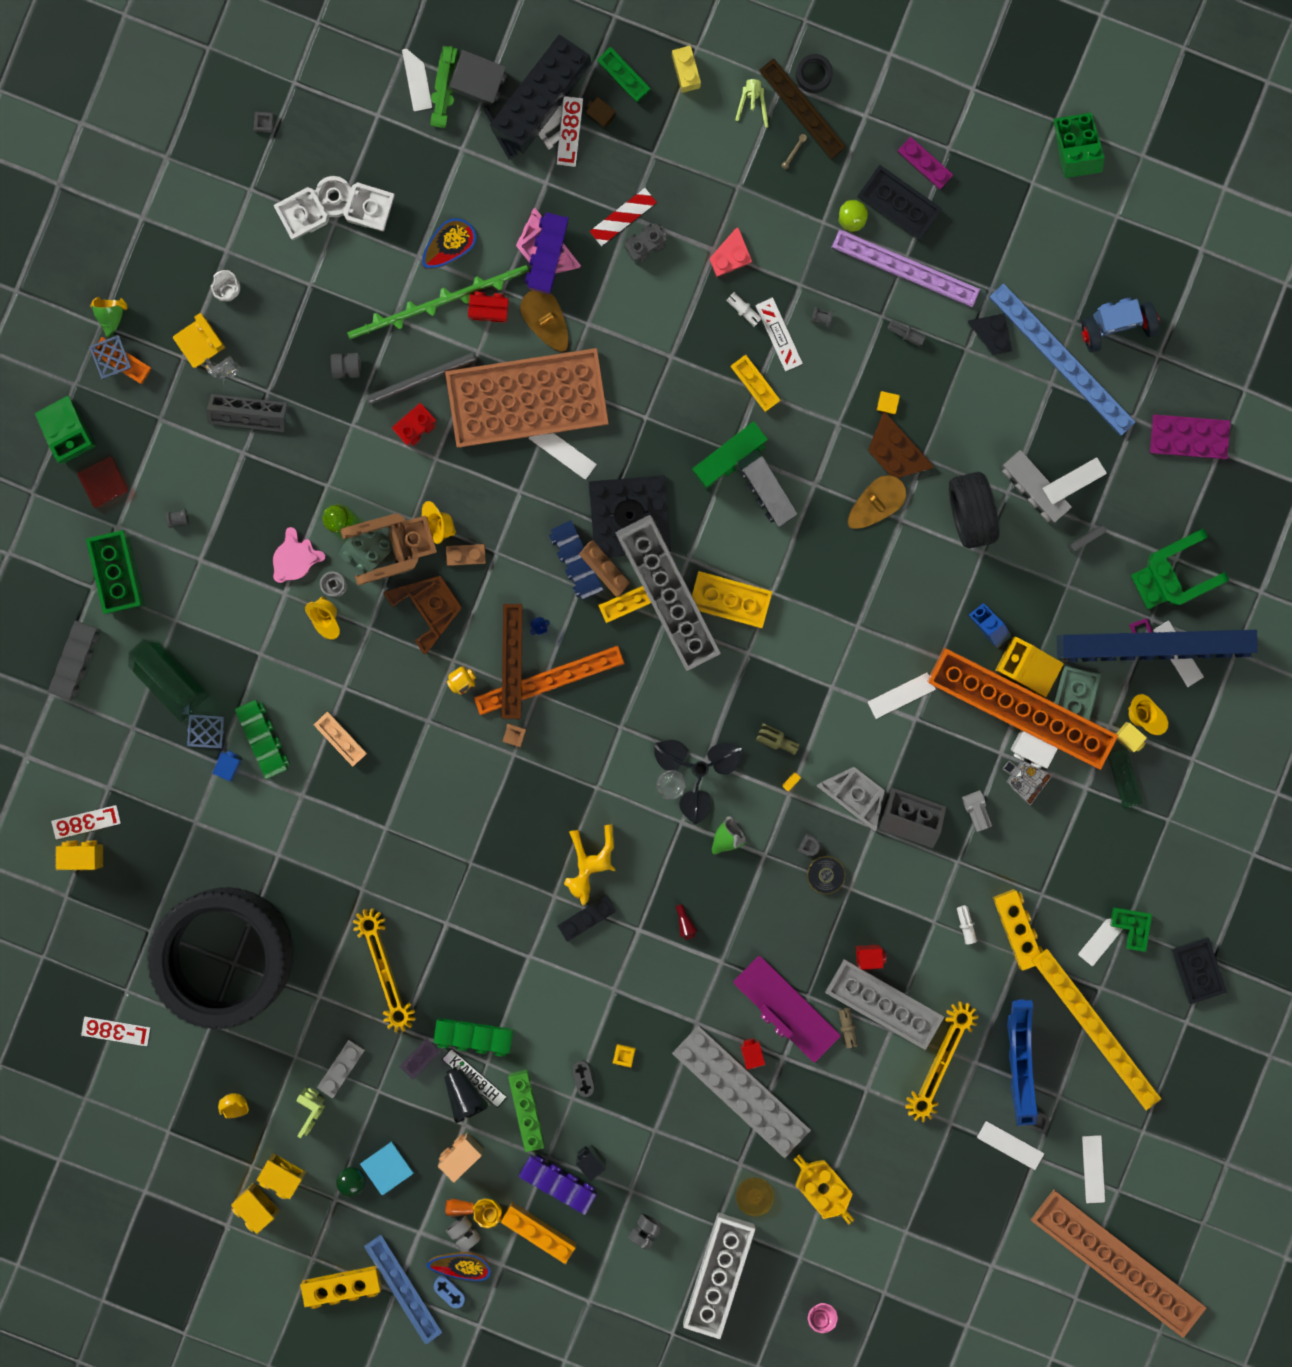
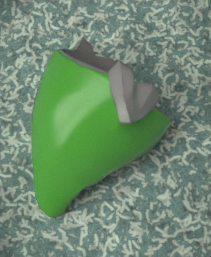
M726 817V820L718 827L714 835L712 853L714 855L737 849L747 842L743 831L737 825L738 822L732 817Z

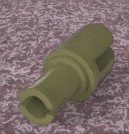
M762 723L761 730L758 733L759 736L756 738V741L775 750L782 748L793 755L796 754L797 747L800 745L785 738L784 732L765 723Z

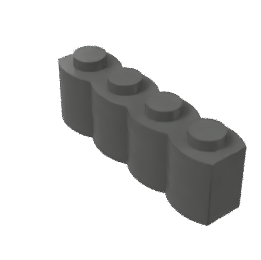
M75 620L48 693L69 701L78 697L80 692L79 682L84 680L87 674L86 664L91 662L94 655L92 651L93 646L98 644L101 637L99 628Z

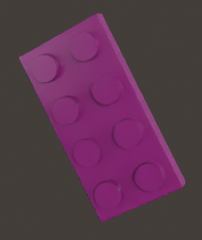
M1153 415L1150 454L1226 460L1228 458L1230 421Z

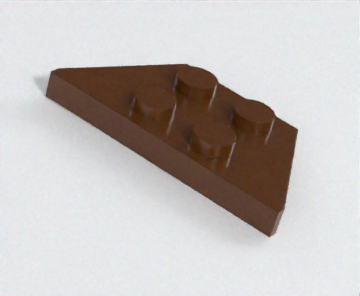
M884 412L881 415L868 448L869 454L888 475L897 478L932 469L934 466Z

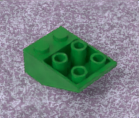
M1092 112L1054 118L1056 140L1064 178L1101 173L1104 165V154Z
M69 395L35 413L47 444L58 463L64 464L96 447Z

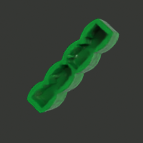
M257 699L236 708L237 717L265 779L289 770L288 765H290L286 754L282 755L280 748L282 744L280 739L273 735L272 730H274V726L271 720H267L264 713L267 711L263 702H259Z
M438 1018L433 1043H436L437 1047L449 1048L450 1045L456 1046V1049L460 1051H468V1048L476 1049V1053L486 1054L487 1051H492L496 1056H506V1054H510L513 1029Z

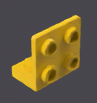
M202 313L194 316L195 322L173 336V339L193 368H197L226 348Z

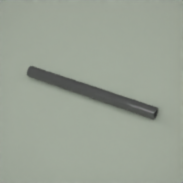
M470 353L366 396L369 405L445 375V371L457 370L476 362L474 355Z

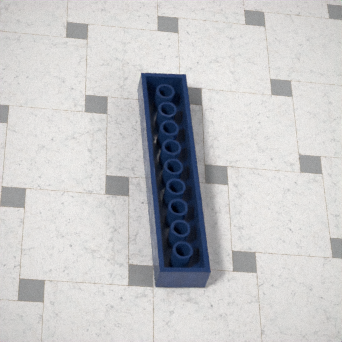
M1257 630L1057 636V659L1063 658V662H1078V658H1082V662L1097 661V657H1101V661H1116V657H1120V661L1136 660V656H1139V660H1155V656H1158V660L1174 659V655H1178V659H1194V655H1197L1198 659L1213 658V654H1216V658H1232V654H1235V657H1252V653H1258Z

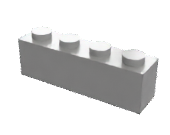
M1021 450L1001 466L1003 469L1002 474L1008 480L1012 479L1016 484L1014 487L1020 494L1024 493L1029 498L1027 501L1034 509L1037 507L1041 511L1040 516L1045 522L1055 523L1071 508L1064 498L1052 505L1042 489L1051 483Z

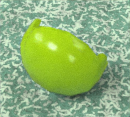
M848 200L840 208L839 223L847 231H859L866 224L868 210L862 202Z

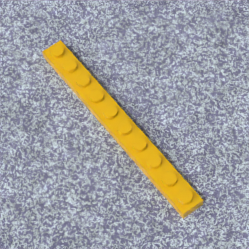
M1046 949L1032 960L1034 965L1143 1108L1148 1110L1161 1100L1160 1096L1049 950Z

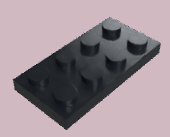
M881 165L877 167L857 196V198L918 241L921 240L942 210L941 207Z

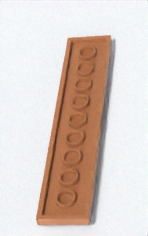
M1054 1189L1030 1219L1182 1338L1186 1336L1206 1310V1307Z

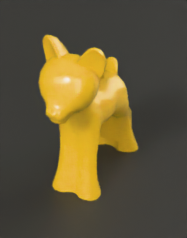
M613 824L604 825L605 846L599 855L587 856L582 845L579 830L569 831L578 856L579 875L575 878H566L564 885L569 888L574 897L580 899L582 905L589 901L591 889L589 883L590 874L608 869L616 871L615 867L611 865V852L614 849Z

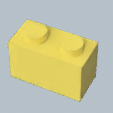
M691 45L672 50V59L681 92L699 89L701 81Z

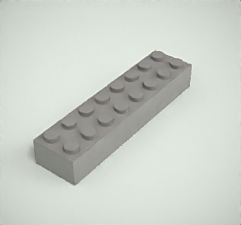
M651 515L615 532L686 671L721 654Z

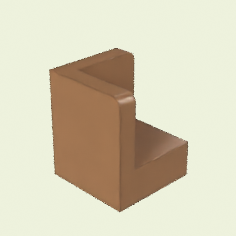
M508 723L502 742L521 748L527 729Z

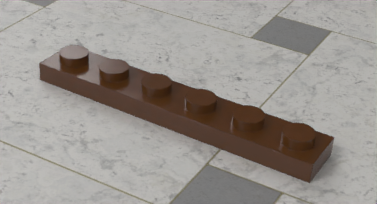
M503 604L502 719H521L523 604Z

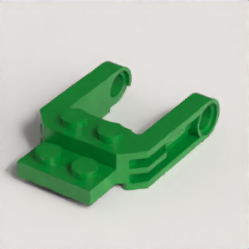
M1204 528L1150 554L1147 567L1130 575L1147 610L1164 601L1175 606L1181 605L1230 580L1226 571H1224L1220 575L1207 579L1182 592V587L1171 564L1167 561V557L1206 539L1208 535Z

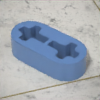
M439 1276L435 1280L434 1290L452 1308H460L464 1304V1292L450 1278ZM445 1281L447 1283L446 1288L449 1291L445 1288L440 1289L439 1282L443 1283ZM450 1293H452L454 1296L460 1295L461 1302L456 1301L454 1303L452 1301L453 1296Z

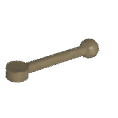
M805 134L799 136V142L786 162L782 163L783 169L789 168V163L800 145L806 141L807 137Z

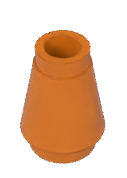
M451 1198V1200H446L445 1214L450 1216V1218L473 1214L474 1204Z

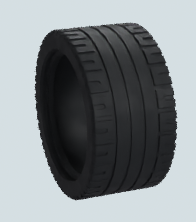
M213 888L178 903L167 912L168 914L157 925L148 949L149 978L152 980V987L155 988L154 991L160 997L161 1003L163 1002L164 1006L171 1010L170 1012L173 1015H177V1018L180 1020H185L188 1024H193L196 1027L201 1026L205 1029L232 1028L255 1018L277 999L285 988L284 986L287 984L291 974L292 960L294 959V954H292L294 950L292 937H290L289 928L287 929V924L282 919V915L277 912L278 910L275 907L271 906L270 902L265 901L263 897L257 896L256 893H251L245 889L241 890V888ZM207 912L230 913L249 923L259 935L265 950V971L259 986L249 997L234 1002L214 1001L196 992L184 978L179 964V944L185 929L198 915Z

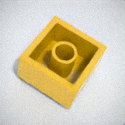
M77 840L62 842V845L56 846V870H96L103 867V844H97V840H88L81 842V844H78Z
M273 1153L266 1162L257 1181L260 1182L259 1185L268 1190L271 1188L276 1191V1195L280 1198L291 1199L304 1178L306 1171Z
M255 1182L231 1204L234 1214L237 1217H242L246 1222V1227L256 1234L269 1224L280 1211Z

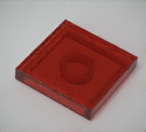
M109 457L77 473L94 508L129 492L113 457Z

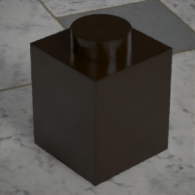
M598 97L595 101L591 100L585 108L587 110L586 117L603 130L607 128L616 116V111Z

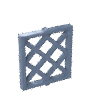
M119 335L89 346L101 379L115 374L118 375L120 372L132 368ZM116 340L114 347L108 345V342ZM118 342H119V345H120V347H121V350H119V349L116 348L117 345H118ZM104 345L101 352L96 350L95 347ZM106 347L112 349L110 356L104 353ZM114 351L121 353L119 359L112 357ZM94 352L100 354L99 357H98V359L96 358V355H95ZM102 355L108 357L106 364L100 362ZM123 355L125 357L126 363L121 361ZM111 359L117 361L115 368L108 366ZM120 363L126 365L125 368L117 370ZM99 364L105 366L103 372L101 371ZM107 368L113 370L112 373L105 375Z
M189 715L187 746L222 748L224 717ZM195 717L204 719L201 722H199ZM209 718L217 720L214 723H212ZM194 719L197 725L192 729L191 720ZM206 720L211 725L207 729L201 725ZM219 721L221 722L220 730L215 726ZM199 726H200L201 729L204 731V732L201 733L200 735H198V734L194 731V730H196ZM212 727L217 731L213 736L208 733ZM191 733L197 737L192 742L190 741ZM205 733L210 738L207 742L201 739ZM217 735H220L219 744L214 739ZM197 740H199L202 744H194V743H195ZM211 741H213V742L215 743V745H207V744H208L209 742H211Z

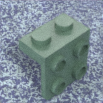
M377 530L349 538L338 554L345 562L353 566L359 575L375 570L393 551L391 541L382 532Z

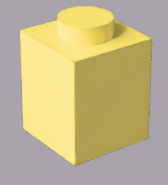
M1126 722L1116 733L1119 735L1117 740L1130 752L1140 751L1146 744L1144 741L1147 737L1131 723Z

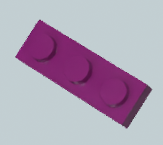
M911 136L897 151L900 156L939 190L953 176L948 169Z

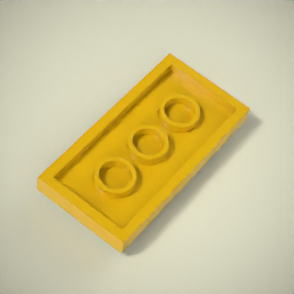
M698 571L692 598L700 612L763 628L773 591Z

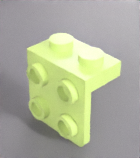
M305 1087L296 1100L312 1110L297 1136L300 1139L303 1135H308L315 1124L312 1120H317L325 1108L323 1105L325 1099L319 1096V1092L313 1088L308 1089Z

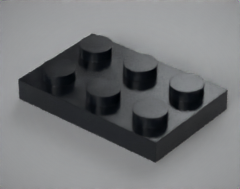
M1208 937L1171 949L1189 1004L1227 993Z

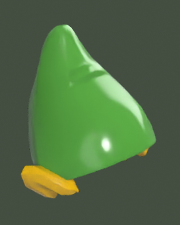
M100 297L92 300L90 305L106 337L111 338L121 321L123 309H128L127 303L122 298L120 300H101Z

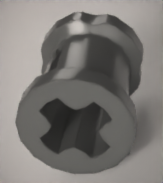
M815 306L810 323L817 322L829 328L833 311H824Z
M186 509L172 513L166 511V520L169 528L182 524L185 526L189 525Z

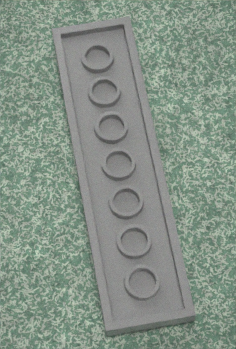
M699 1025L673 1051L672 1054L784 1158L811 1131L805 1123Z

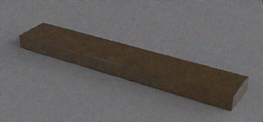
M774 58L759 70L762 77L830 160L846 149L844 143Z

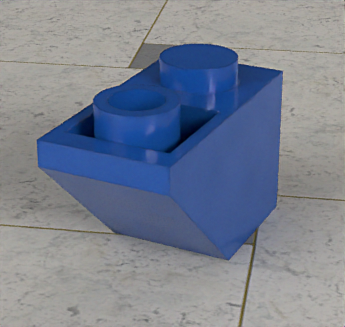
M984 603L969 614L984 636L996 648L1012 637L1005 624Z

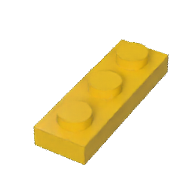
M744 355L730 366L764 412H767L781 401L747 355Z
M643 586L598 606L606 623L651 604V601Z

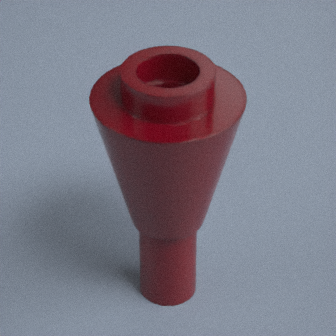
M683 904L676 906L679 915L680 938L684 937L685 940L696 937L695 933L698 931L686 915Z

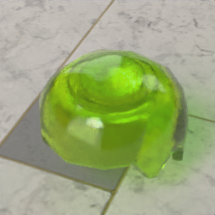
M341 504L330 505L324 511L322 517L324 527L333 533H341L340 530L352 526L354 520L352 511L347 506Z

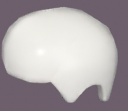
M221 270L215 273L213 276L214 282L211 285L214 297L220 301H232L240 292L241 287L238 278L229 270Z

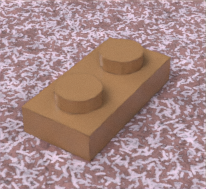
M485 544L446 546L447 566L486 564Z

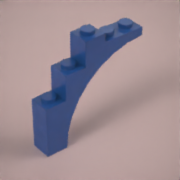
M1023 999L1012 1001L1011 1015H1008L1007 1022L1010 1041L1009 1061L1012 1073L1010 1086L1017 1126L1036 1125L1038 1116L1031 1047L1033 1003L1032 1000Z

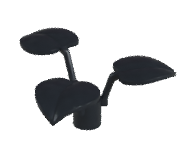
M667 740L656 742L654 744V755L662 769L668 772H676L680 768V764L691 767L692 774L697 777L695 792L688 791L684 793L680 798L679 806L683 815L692 824L700 823L708 815L711 808L709 794L706 792L698 793L702 777L708 773L711 766H713L718 774L728 775L732 773L738 766L742 748L727 743L717 744L711 747L707 753L711 763L707 764L704 761H698L693 764L683 761L687 756V750L680 741Z

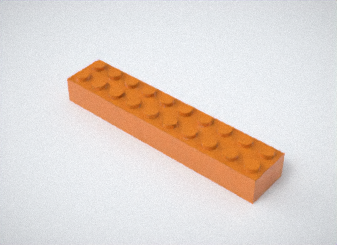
M945 647L927 679L929 684L1100 770L1119 736Z

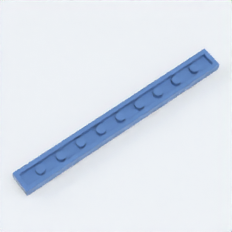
M1004 283L989 297L1120 436L1135 423L1124 409Z

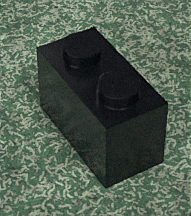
M592 1145L588 1148L584 1146L577 1152L576 1165L590 1182L606 1170V1161Z

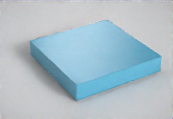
M392 1141L360 1163L381 1195H384L414 1173Z

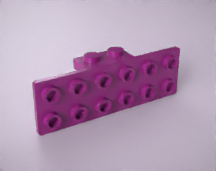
M757 956L733 981L760 1009L762 1013L761 1018L767 1024L771 1022L776 1027L774 1030L780 1037L785 1035L813 1062H816L840 1038V1034L761 956Z

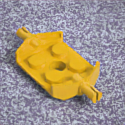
M798 1155L797 1158L795 1157L794 1161L801 1169L796 1187L820 1213L823 1219L840 1215L848 1225L851 1224L854 1218L847 1211V1207L853 1194L825 1160L806 1163L801 1155ZM826 1183L829 1186V1190L826 1193L819 1192L818 1187L820 1184Z

